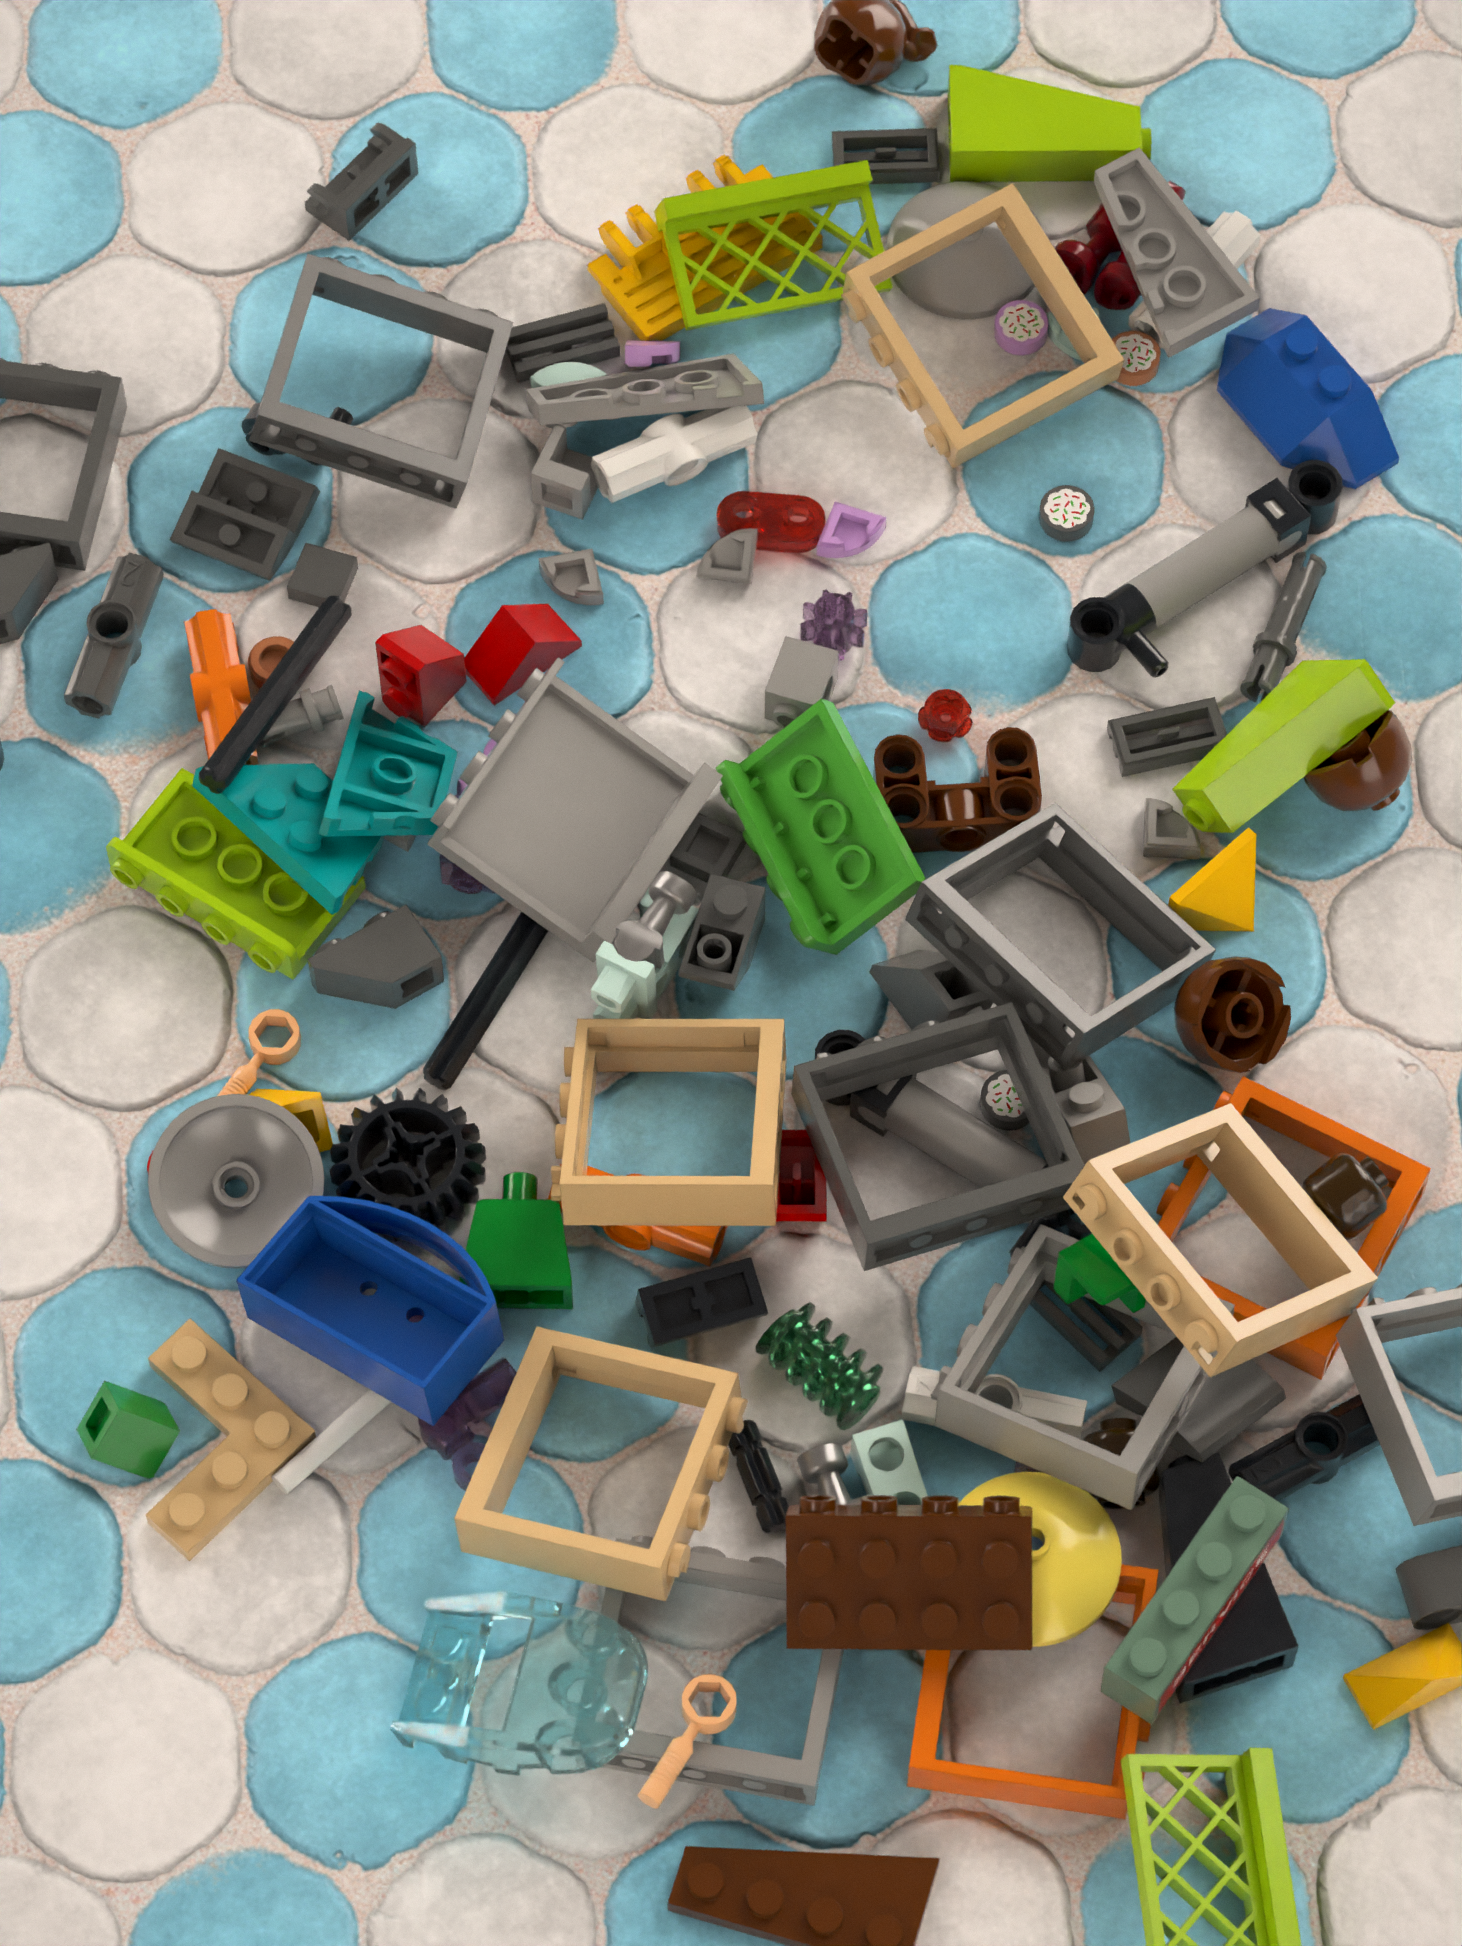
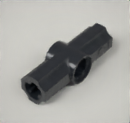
M1358 1394L1327 1412H1314L1306 1415L1299 1421L1295 1430L1234 1462L1229 1466L1228 1473L1232 1482L1238 1476L1276 1501H1280L1309 1484L1328 1482L1337 1474L1339 1467L1376 1448L1380 1443L1361 1396ZM1319 1441L1325 1444L1331 1453L1317 1455L1311 1452L1305 1446V1443Z

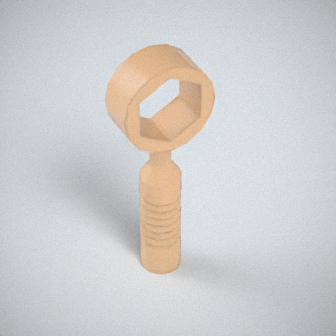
M269 1009L259 1013L252 1020L249 1026V1042L254 1056L248 1064L236 1069L217 1096L229 1094L246 1095L256 1082L257 1070L263 1062L269 1065H281L297 1055L301 1047L300 1028L296 1019L289 1012L280 1009ZM267 1026L288 1028L292 1036L283 1048L262 1047L258 1038Z
M704 1674L693 1678L685 1686L682 1694V1716L688 1727L682 1736L671 1741L640 1790L638 1798L652 1808H659L693 1753V1740L698 1732L705 1735L717 1734L726 1730L732 1724L736 1715V1692L732 1684L725 1678L714 1674ZM698 1692H720L727 1703L720 1717L697 1715L691 1703Z

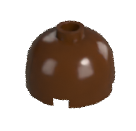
M1388 710L1304 776V781L1322 802L1342 811H1360L1368 808L1372 810L1383 809L1399 796V787L1406 780L1412 763V749L1409 738L1398 717L1392 710Z
M1238 956L1210 960L1187 976L1178 990L1174 1006L1175 1028L1186 1050L1203 1064L1237 1073L1250 1071L1248 1069H1252L1257 1064H1267L1274 1059L1286 1041L1291 1021L1290 1005L1283 1004V994L1279 988L1285 987L1281 976L1265 962Z

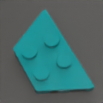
M359 690L318 834L323 836L433 835L438 826L431 822L430 819L447 797L458 752L441 740L426 735L419 726L404 716L399 717L393 723L372 709L375 697Z
M314 763L244 765L229 787L225 788L222 793L215 794L199 781V772L204 766L197 768L192 786L331 915L337 913L342 907L344 896L351 885L356 886L364 874L366 863L372 861L381 848L384 836H323L318 834L333 780Z

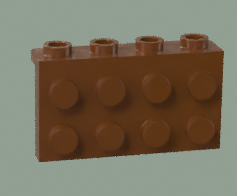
M807 1495L800 1497V1505L789 1506L786 1513L787 1649L1032 1650L1033 1508L1030 1506H1020V1498L1014 1496L983 1498V1505H959L958 1497L946 1495L923 1497L922 1505H897V1497L888 1495L861 1497V1505H836V1497L830 1495Z

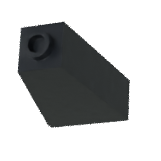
M1219 1452L1214 1453L1204 1462L1184 1455L1172 1461L1168 1465V1469L1162 1471L1159 1503L1166 1577L1232 1484ZM1264 1562L1175 1690L1180 1704L1293 1667L1298 1644Z

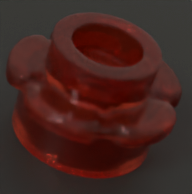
M942 689L935 691L926 699L924 707H921L919 710L918 722L922 729L928 731V736L938 742H950L952 738H962L970 731L973 722L969 716L972 713V709L962 694L954 690ZM948 715L951 719L945 722L941 720V716Z

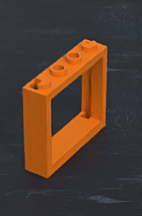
M1242 1076L1233 1094L1223 1091L1213 1110L1231 1103L1243 1118L1247 1116L1330 1158L1338 1153H1347L1360 1162L1368 1156L1389 1181L1387 1186L1392 1188L1387 1198V1210L1384 1215L1374 1222L1357 1253L1378 1277L1425 1192L1431 1168ZM1198 1155L1184 1160L1183 1168L1189 1171L1180 1186L1172 1182L1169 1184L1156 1211V1214L1162 1216L1158 1226L1171 1242L1175 1239L1212 1174ZM1200 1276L1218 1298L1235 1305L1233 1317L1237 1322L1267 1310ZM1370 1290L1367 1292V1294L1364 1296V1298L1361 1300V1302L1358 1304L1356 1308L1362 1307ZM1350 1315L1266 1353L1322 1380L1340 1347L1336 1334Z
M1121 1564L1119 1583L1112 1601L1134 1605L1132 1626L1157 1592L1159 1569ZM926 1650L908 1768L907 1787L1120 1819L1126 1818L1127 1803L1121 1759L1127 1754H1135L1137 1741L1148 1743L1150 1723L1121 1705L1111 1785L937 1760L936 1753L951 1650ZM1141 1772L1142 1780L1144 1781L1145 1772Z

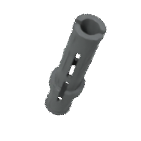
M1299 552L1293 556L1292 565L1265 631L1260 632L1255 638L1252 647L1254 648L1253 652L1255 655L1240 687L1242 694L1253 702H1257L1261 689L1264 690L1261 698L1262 701L1279 684L1285 667L1290 666L1297 655L1296 640L1321 578L1325 575L1327 569L1326 563L1315 554L1311 553L1306 567L1303 566L1306 552Z

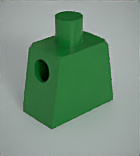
M513 1172L506 1174L503 1177L502 1199H481L477 1201L465 1251L474 1259L485 1275L493 1292L497 1308L573 1309L572 1277L560 1203L551 1199H537L538 1178L530 1173ZM459 1277V1281H460L461 1283L467 1285V1284L464 1282V1280H463L461 1277Z

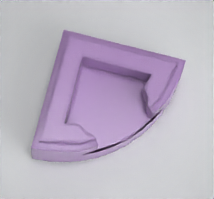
M626 341L625 364H628V367H650L652 363H665L669 365L680 361V341Z
M835 502L817 543L816 555L827 558H844L865 551L876 543L886 528V517Z

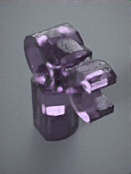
M504 1357L475 1375L434 1426L418 1418L420 1436L424 1444L430 1449L436 1450L443 1460L450 1459L452 1461L455 1482L465 1491L471 1480L465 1468L468 1464L479 1461L485 1447L483 1443L473 1442L475 1434L467 1424L472 1421L473 1424L477 1425L502 1408L517 1373Z

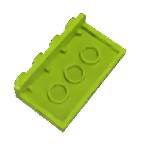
M181 768L123 841L113 837L106 845L111 873L125 886L131 889H137L140 886L155 895L159 904L171 914L178 917L186 914L201 923L204 931L217 942L224 945L232 942L247 951L250 959L261 969L269 973H275L278 970L294 980L307 964L308 958L314 955L365 890V877L362 876L356 886L351 885L344 896L342 907L337 913L331 915L192 786L194 774Z

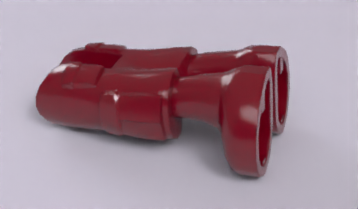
M1169 181L1168 184L1180 199L1184 201L1185 189ZM1101 203L1099 209L1086 225L1087 233L1090 237L1089 242L1084 244L1077 240L1067 239L1059 242L1054 249L1083 295L1089 291L1095 282L1094 297L1100 306L1112 310H1126L1135 304L1141 296V292L1105 208ZM1120 251L1121 254L1117 260L1108 263L1097 277L1107 256L1110 253Z

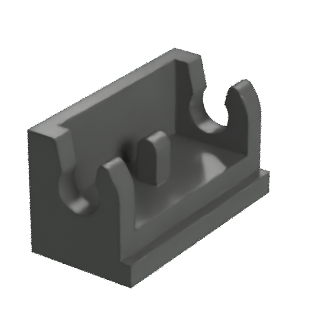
M376 123L370 129L374 136L367 141L368 146L325 187L314 183L307 190L311 197L305 201V210L348 241L418 175L416 143L408 137L405 139L382 123Z

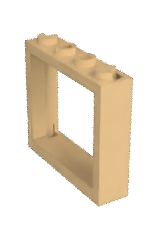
M1013 183L846 272L841 297L849 308V317L855 323L859 321L863 323L871 336L868 339V343L876 361L883 368L889 365L899 381L896 383V389L902 403L910 412L917 410L927 426L924 428V435L930 448L935 446L940 456L944 454L952 468L961 465L1119 378L1124 363L1123 356ZM995 222L1084 364L963 429L874 286Z
M577 1019L574 1047H564L565 1077H571L570 1083L560 1084V1116L567 1119L566 1124H556L555 1155L556 1159H562V1166L551 1167V1200L561 1201L564 1225L776 1226L787 1065L784 1019ZM597 1072H757L750 1176H587Z
M1231 1103L1088 1160L1063 1196L1064 1200L1209 1377H1213L1350 1315L1351 1310L1358 1306L1378 1279ZM1198 1155L1308 1287L1309 1291L1237 1322L1124 1184ZM1217 1351V1355L1213 1358L1210 1353Z
M536 1326L454 1517L461 1552L666 1601L675 1577L679 1578L681 1572H687L691 1553L688 1544L694 1530L702 1531L706 1524L710 1508V1497L708 1494L713 1481L721 1482L726 1473L729 1461V1448L727 1446L732 1433L740 1434L744 1427L742 1416L748 1400L741 1397L738 1373ZM560 1375L705 1408L649 1549L502 1514Z

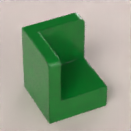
M1093 1234L1058 1252L1053 1289L1067 1304L1089 1293L1100 1305H1106L1119 1298L1132 1313L1145 1307V1297Z
M104 1381L76 1429L91 1459L148 1479L155 1476L180 1432L165 1403Z

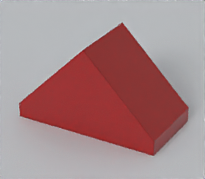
M549 604L502 605L464 657L466 675L495 706L520 689L535 668L545 672L558 657L562 660L580 648L582 641Z
M782 1130L776 1221L827 1222L826 1178L806 1130Z

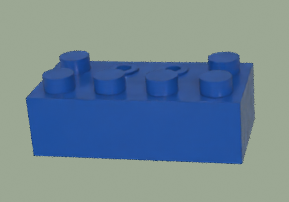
M308 1196L236 1280L248 1319L432 1426L437 1423L505 1340L496 1301L490 1285L477 1263L465 1249L432 1224L402 1210L367 1200L336 1196ZM375 1233L393 1236L427 1250L451 1267L467 1285ZM367 1289L377 1290L373 1295H363ZM415 1315L423 1316L418 1322L409 1321Z

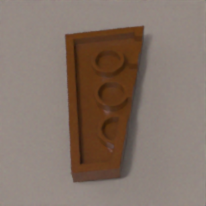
M685 1846L667 1906L668 1911L786 1946H915L938 1871L940 1858Z

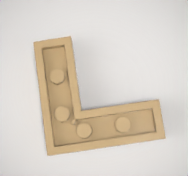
M191 1319L186 1321L148 1357L149 1365L227 1437L146 1514L148 1524L189 1562L273 1482L271 1477L316 1438L315 1430Z

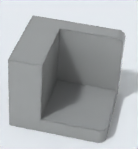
M558 424L554 425L531 472L533 503L583 520L598 489L591 467L592 457L567 449L566 427Z

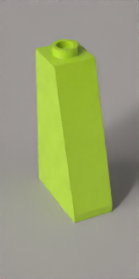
M949 65L947 102L950 182L1094 181L1095 170L1139 147L1148 159H1151V128H1141V109L1139 106L963 65Z
M1366 659L1302 660L1172 789L1184 805L1182 812L1185 818L1202 832L1234 833L1387 712L1395 704V701Z

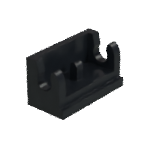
M751 1257L640 1288L637 1291L635 1300L639 1316L644 1318L648 1332L647 1341L650 1348L768 1315Z

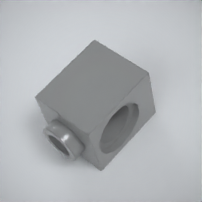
M785 636L765 689V719L774 721L781 728H785L821 698L830 701L838 679L839 651Z

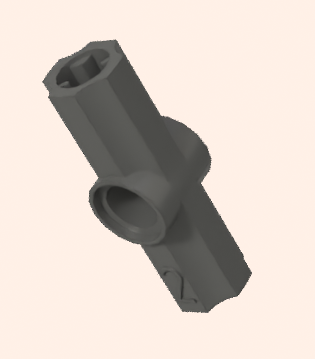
M129 553L127 556L117 557L100 603L93 607L88 614L86 623L88 634L64 693L66 704L78 710L82 715L99 719L103 715L112 714L128 669L137 662L141 655L142 645L140 638L164 578L162 567L151 562L146 556ZM111 633H123L117 638H105Z

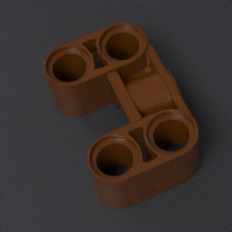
M1003 728L991 735L987 742L984 777H980V782L936 785L935 780L927 781L925 755L922 746L915 739L907 735L896 734L888 736L880 741L875 749L873 779L893 817L906 815L914 819V821L909 823H899L896 821L912 853L933 851L965 852L978 849L1041 811L1042 792L1037 748L1034 739L1027 732L1019 728ZM1012 759L1021 764L1011 767L1001 764L1000 761ZM900 766L908 769L909 771L906 773L898 774L893 773L888 769L891 767ZM1019 808L1025 811L1026 814L1013 816L1006 813L1005 810Z

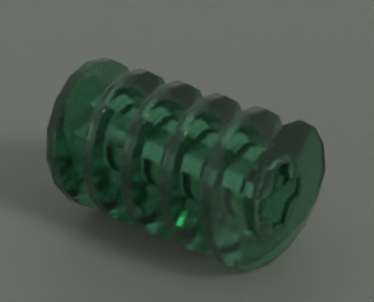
M809 1302L798 1310H789L770 1325L756 1344L755 1352L760 1355L769 1354V1365L778 1371L786 1369L785 1377L790 1384L794 1386L803 1384V1396L810 1401L820 1400V1411L828 1417L837 1415V1427L844 1431L858 1423L877 1401L880 1395V1386L877 1383L883 1374L884 1367L881 1364H876L863 1372L860 1368L867 1356V1352L860 1348L849 1356L843 1354L850 1341V1336L842 1333L829 1341L826 1337L833 1326V1321L826 1317L814 1326L809 1322L817 1306Z

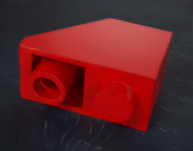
M423 625L382 634L375 642L382 700L387 708L398 717L404 716L407 718L409 716L425 727L467 682L464 654Z

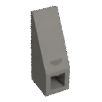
M1027 1034L1084 1166L1090 1159L1130 1144L1125 1108L1090 1055L1065 1070Z

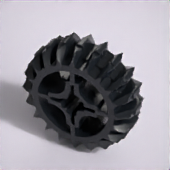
M396 1087L392 1093L393 1102L384 1104L382 1099L374 1094L370 1100L372 1111L368 1113L354 1107L351 1113L353 1125L340 1124L337 1134L338 1140L341 1143L333 1144L331 1147V1161L335 1163L330 1169L331 1183L339 1186L336 1189V1197L361 1199L391 1206L410 1213L443 1232L447 1229L446 1216L462 1222L466 1215L463 1204L476 1205L479 1199V1190L476 1186L484 1184L486 1180V1169L481 1165L486 1160V1150L482 1143H477L480 1140L478 1127L475 1123L466 1124L467 1116L462 1106L448 1111V1099L443 1094L437 1097L431 1104L427 1103L426 1093L421 1088L416 1091L413 1100H404L403 1093ZM409 1132L423 1133L424 1135H413ZM385 1140L387 1148L384 1153L372 1159V1166L362 1170L363 1163L369 1152L379 1142ZM398 1151L405 1162L408 1161L413 1168L417 1167L418 1178L411 1167L408 1168L407 1164L403 1161L399 1162ZM455 1159L454 1166L448 1177L437 1188L432 1190L430 1186L432 1176L444 1170V1163ZM398 1193V1194H404V1195H406V1196H408V1197H404V1198H403V1197H395V1196H390V1195H391V1194ZM390 1236L395 1242L399 1240V1238Z

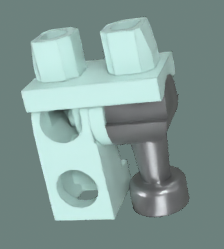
M668 871L658 872L639 903L640 920L638 922L632 920L625 921L616 927L615 947L606 941H603L596 953L598 979L591 989V999L598 1004L593 1013V1019H635L636 1016L641 1019H652L658 1009V998L664 993L682 963L699 911L698 908L692 906L697 897V891L682 877Z
M902 1419L852 1435L851 1458L857 1475L861 1477L866 1496L888 1495L897 1497V1505H922V1498L928 1495L904 1420ZM840 1443L819 1445L807 1450L798 1457L797 1462L804 1480L808 1483H817L820 1495L836 1497V1505H861V1497L851 1500L840 1476L848 1467V1462Z

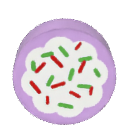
M1016 300L1005 304L999 309L995 317L994 336L996 342L1003 350L1014 355H1028L1038 351L1045 344L1048 334V317L1039 305L1031 301Z

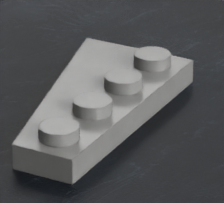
M1140 147L1095 170L1094 185L1168 358L1258 311L1260 297Z
M734 353L526 389L528 410L540 425H546L548 428H553L555 424L568 428L580 421L619 419L632 416L764 404L762 382Z

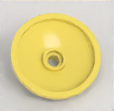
M1017 1472L1002 1475L984 1482L968 1493L959 1502V1505H983V1498L989 1496H1014L1020 1498V1506H1030L1033 1508L1032 1536L1037 1537L1043 1543L1040 1549L1032 1550L1033 1647L1054 1645L1076 1637L1092 1626L1103 1615L1110 1605L1119 1583L1122 1556L1115 1526L1103 1506L1091 1494L1040 1472Z

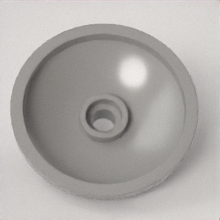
M955 181L936 185L920 192L911 198L893 219L887 236L886 250L995 193L1001 188L981 182ZM995 222L892 276L900 290L915 304L932 313L955 319H979L996 315L1002 306L1012 301L1023 300L1035 287Z
M245 1094L221 1095L192 1105L179 1114L164 1130L150 1160L148 1172L149 1197L154 1215L167 1237L183 1252L209 1265L233 1269L247 1268L308 1196H323V1163L312 1135L302 1122L287 1109L257 1096ZM241 1180L247 1186V1192L239 1198L230 1197L225 1191V1186L229 1181Z

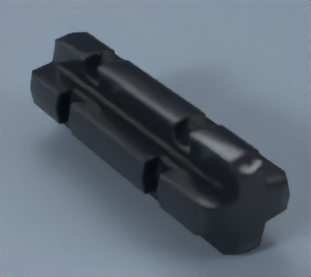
M744 1420L742 1431L740 1434L732 1433L728 1445L732 1456L736 1457V1466L752 1506H757L756 1516L761 1529L767 1534H772L786 1529V1513L789 1505L786 1497H781L782 1487L765 1447H762V1437L756 1423L753 1420Z

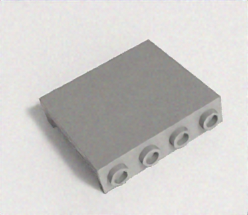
M558 657L545 674L538 668H535L521 687L517 696L525 701L517 714L507 709L494 726L488 737L496 742L495 746L488 756L478 751L465 768L459 779L468 785L459 798L449 793L436 810L430 821L436 824L438 828L427 844L594 963L596 961V953L603 941L612 944L616 938V927L628 920L723 775L706 763L694 775L558 678L556 674L565 663Z

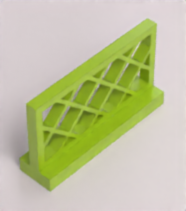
M868 160L663 198L654 210L658 231H663L686 331L842 301L841 295L843 294L846 275L840 270L852 251L856 250L868 259L884 252L869 184L873 180ZM858 201L863 223L853 237L828 219L837 205ZM828 207L823 216L813 210ZM798 212L817 224L804 246L777 230L786 214ZM778 216L772 226L762 220ZM748 222L766 234L753 256L726 239L735 224ZM726 226L721 235L712 230L713 228ZM822 228L848 245L835 267L809 251ZM698 232L715 244L702 266L682 254L678 235ZM864 232L866 234L868 246L860 241ZM771 238L798 255L784 277L758 261ZM720 248L746 264L745 269L733 287L706 270ZM803 259L829 276L820 291L807 293L789 281ZM686 269L695 274L690 284ZM751 269L778 285L769 301L756 303L738 291ZM891 277L874 286L878 293L888 292L893 288ZM700 279H703L727 295L718 311L696 314L692 291ZM834 280L843 285V287L829 289ZM783 290L793 295L778 299ZM732 299L742 305L727 309Z
M1248 1748L1241 1755L1127 1754L1121 1759L1146 1946H1199L1186 1933L1200 1915L1227 1939L1222 1946H1302L1272 1748ZM1141 1772H1158L1177 1789L1163 1808L1144 1791ZM1180 1772H1192V1773L1188 1776V1778H1186V1777H1185L1182 1773H1180ZM1202 1772L1225 1774L1228 1798L1220 1808L1193 1784ZM1183 1796L1210 1819L1196 1837L1169 1814ZM1229 1809L1231 1818L1226 1814ZM1147 1814L1153 1819L1150 1824L1148 1823ZM1159 1825L1186 1849L1172 1867L1152 1851L1150 1835ZM1215 1826H1218L1235 1842L1237 1857L1229 1867L1202 1844ZM1192 1855L1218 1878L1205 1897L1201 1896L1177 1874ZM1237 1869H1239L1240 1878L1235 1874ZM1156 1875L1161 1878L1158 1884L1156 1881ZM1167 1885L1194 1908L1180 1927L1174 1924L1160 1910L1159 1895ZM1224 1885L1244 1903L1245 1918L1237 1927L1210 1904ZM1246 1929L1248 1931V1937H1246L1243 1934L1246 1931ZM1164 1935L1170 1939L1166 1945Z

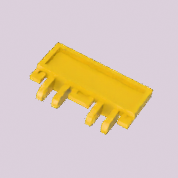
M724 154L713 162L715 173L725 187L773 178L763 164L744 174L728 155ZM698 169L685 178L691 193L715 189L712 183ZM636 204L627 209L628 211L625 214L629 226L643 244L635 248L613 221L608 220L598 228L600 238L623 268L619 270L609 256L604 254L588 263L587 269L601 286V293L639 340L663 341L684 329L685 325L663 231L659 232L657 224L640 205ZM797 212L786 214L777 230L804 246L815 226L808 218ZM778 216L762 220L772 226ZM744 222L735 224L726 239L753 256L766 234L750 223ZM726 226L713 228L712 230L721 235ZM698 232L678 235L682 254L702 266L715 244ZM821 233L818 234L809 249L812 253L822 249L823 236ZM771 238L758 261L775 272L780 273L791 267L798 255ZM720 248L706 270L733 287L745 269L746 264ZM686 269L690 284L695 274ZM751 269L738 291L744 294L768 279ZM700 279L692 291L696 314L713 312L720 308L727 295L703 279Z

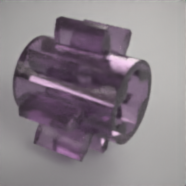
M825 589L815 604L811 602H804L803 619L805 621L800 624V640H813V644L839 651V660H844L845 653L850 650L852 645L859 648L864 646L865 632L862 628L867 626V609L860 608L855 610L852 603L853 593L851 592L843 595L830 593Z

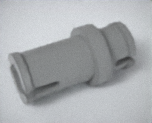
M327 686L326 689L311 693L310 688L300 691V698L291 700L265 735L263 738L264 745L268 746L270 743L310 729L315 734L324 730V724L344 719L333 686Z

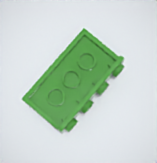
M821 698L741 763L724 760L716 766V771L723 775L720 779L722 782L720 792L725 801L737 811L745 827L743 837L751 850L760 856L768 872L766 876L767 884L773 894L783 901L792 919L789 923L790 929L795 938L804 947L837 955L914 896L921 882L926 879L833 702Z

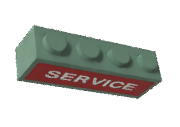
M1237 1476L1105 1665L1100 1692L1152 1725L1282 1536L1289 1508Z

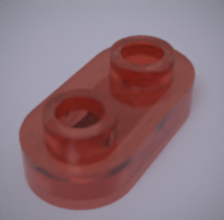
M738 491L726 496L717 508V531L720 538L740 529H758L756 550L805 553L817 547L825 527V512L822 506L814 499L802 495ZM750 512L752 513V515L746 518L738 517L736 513ZM792 516H802L807 519L802 522H795L790 518Z

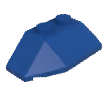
M1268 308L1226 333L1216 390L1281 466L1293 470L1298 464L1307 460H1321L1330 463L1338 470L1342 477L1343 486L1357 489L1398 464L1399 455L1373 391L1307 315Z

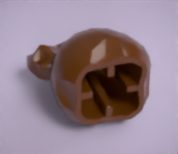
M832 0L822 11L814 33V50L818 60L826 69L840 74L853 85L870 86L884 81L899 69L903 59L910 62L926 60L938 46L934 30L927 27H918L907 6L899 0Z

